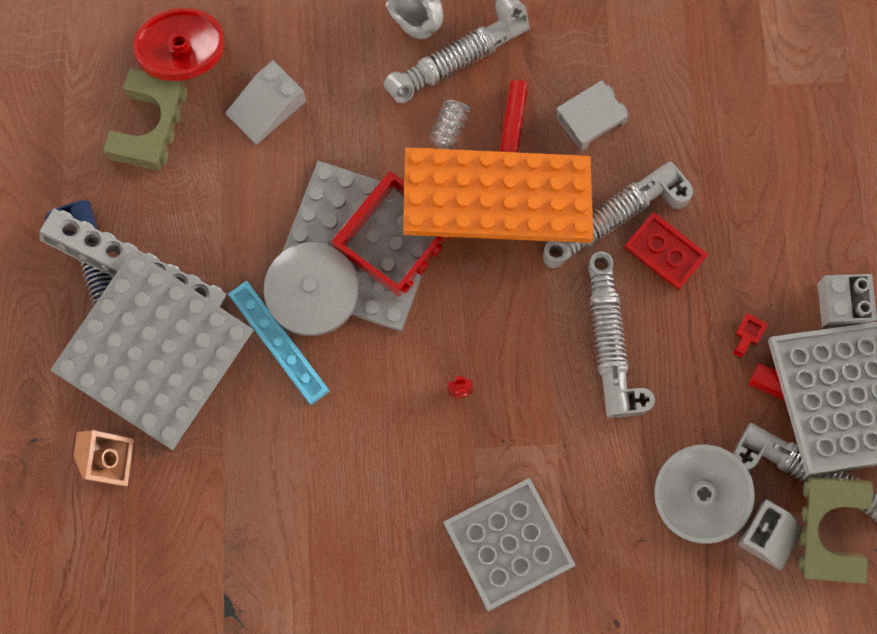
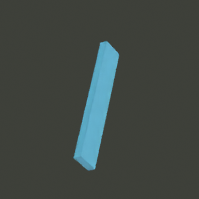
M245 281L228 293L233 303L310 405L330 392L281 325L273 318L269 309L248 281Z

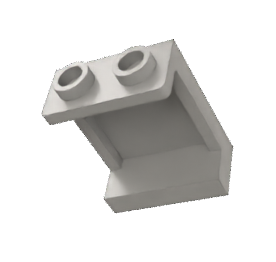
M601 80L557 107L555 117L579 151L582 152L588 148L589 142L618 124L621 126L626 124L628 111L622 103L619 104L616 100L612 88L609 85L606 86Z

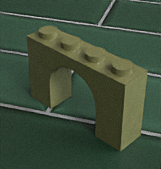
M129 68L123 87L127 97L158 106L161 109V119L154 130L141 136L110 130L103 152L109 160L161 171L162 165H165L168 160L167 149L169 143L172 144L175 131L173 129L175 123H178L180 120L181 103L186 101L187 89L182 80H161L144 71Z
M809 476V482H804L803 497L808 498L807 507H802V521L806 522V529L801 531L800 546H804V556H799L798 566L799 571H803L804 578L866 584L868 565L866 555L830 550L819 540L818 525L821 518L828 511L837 507L871 509L873 490L871 481Z

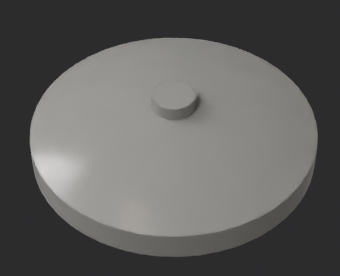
M301 243L288 248L273 261L264 281V297L273 318L285 329L303 336H319L339 328L353 313L359 295L358 278L351 262L336 248L322 243Z
M693 445L676 452L664 463L655 483V502L662 520L675 534L695 543H716L733 536L747 522L754 505V485L745 465L731 452L714 445Z

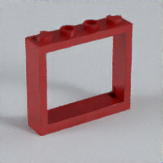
M389 171L331 242L332 246L343 253L348 260L400 297L403 292L407 294L414 285L413 280L418 274L421 276L429 266L427 262L432 256L436 258L443 249V242L446 239L450 240L452 237L437 236L399 284H396L346 247L393 189L404 196V180Z

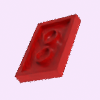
M655 212L647 218L624 246L626 251L677 291L683 287L709 255Z

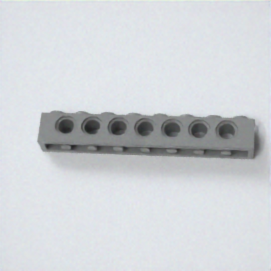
M53 209L40 230L41 242L112 277L118 272L130 252L135 250L220 308L224 303L226 293L218 286L208 285L195 275L181 272L177 266L173 264L167 265L159 261L155 255L151 253L145 254L139 251L133 244L123 243L117 240L111 233H103L95 229L89 222H81L73 218L66 211ZM73 231L75 235L67 236L64 232ZM93 241L97 245L94 247H89L85 243ZM115 252L119 256L112 258L107 253Z

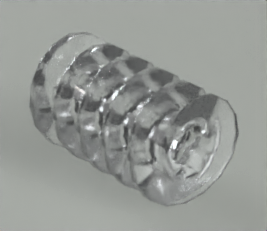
M446 100L443 102V109L439 112V117L436 119V125L433 126V132L430 133L429 140L439 149L455 150L450 144L455 145L458 143V140L453 136L459 137L461 135V132L456 128H464L465 125L460 120L467 121L468 116L465 113H470L471 108L459 101Z

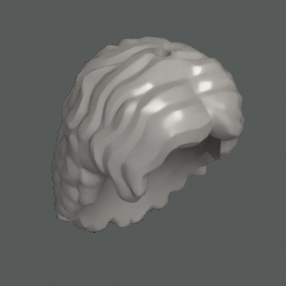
M387 0L385 4L390 15L407 34L418 39H426L437 32L443 21V10L440 0Z

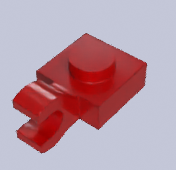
M746 313L735 333V336L741 339L733 354L741 358L749 344L756 346L768 324Z
M456 376L455 381L448 382L449 396H454L455 399L468 397V394L473 393L472 379L465 380V376Z

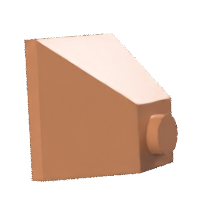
M94 430L77 432L74 459L82 478L128 487L134 439Z

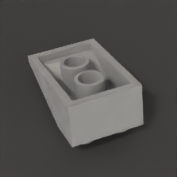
M273 60L256 74L227 110L226 115L257 145L306 102L304 90Z

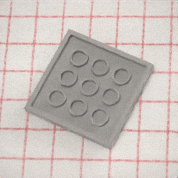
M530 478L443 522L487 611L576 566Z

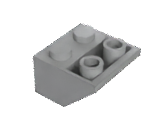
M872 274L825 275L817 283L822 328L858 325L877 320Z
M766 499L759 504L737 545L781 571L804 527L787 511Z

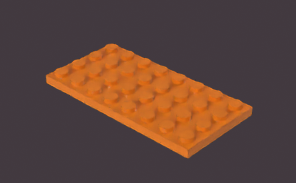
M405 147L403 235L592 243L593 214L590 156Z

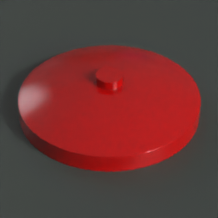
M191 8L171 9L153 16L139 28L133 42V50L139 66L147 74L167 81L187 80L207 72L219 61L225 47L223 31L218 21L206 12Z

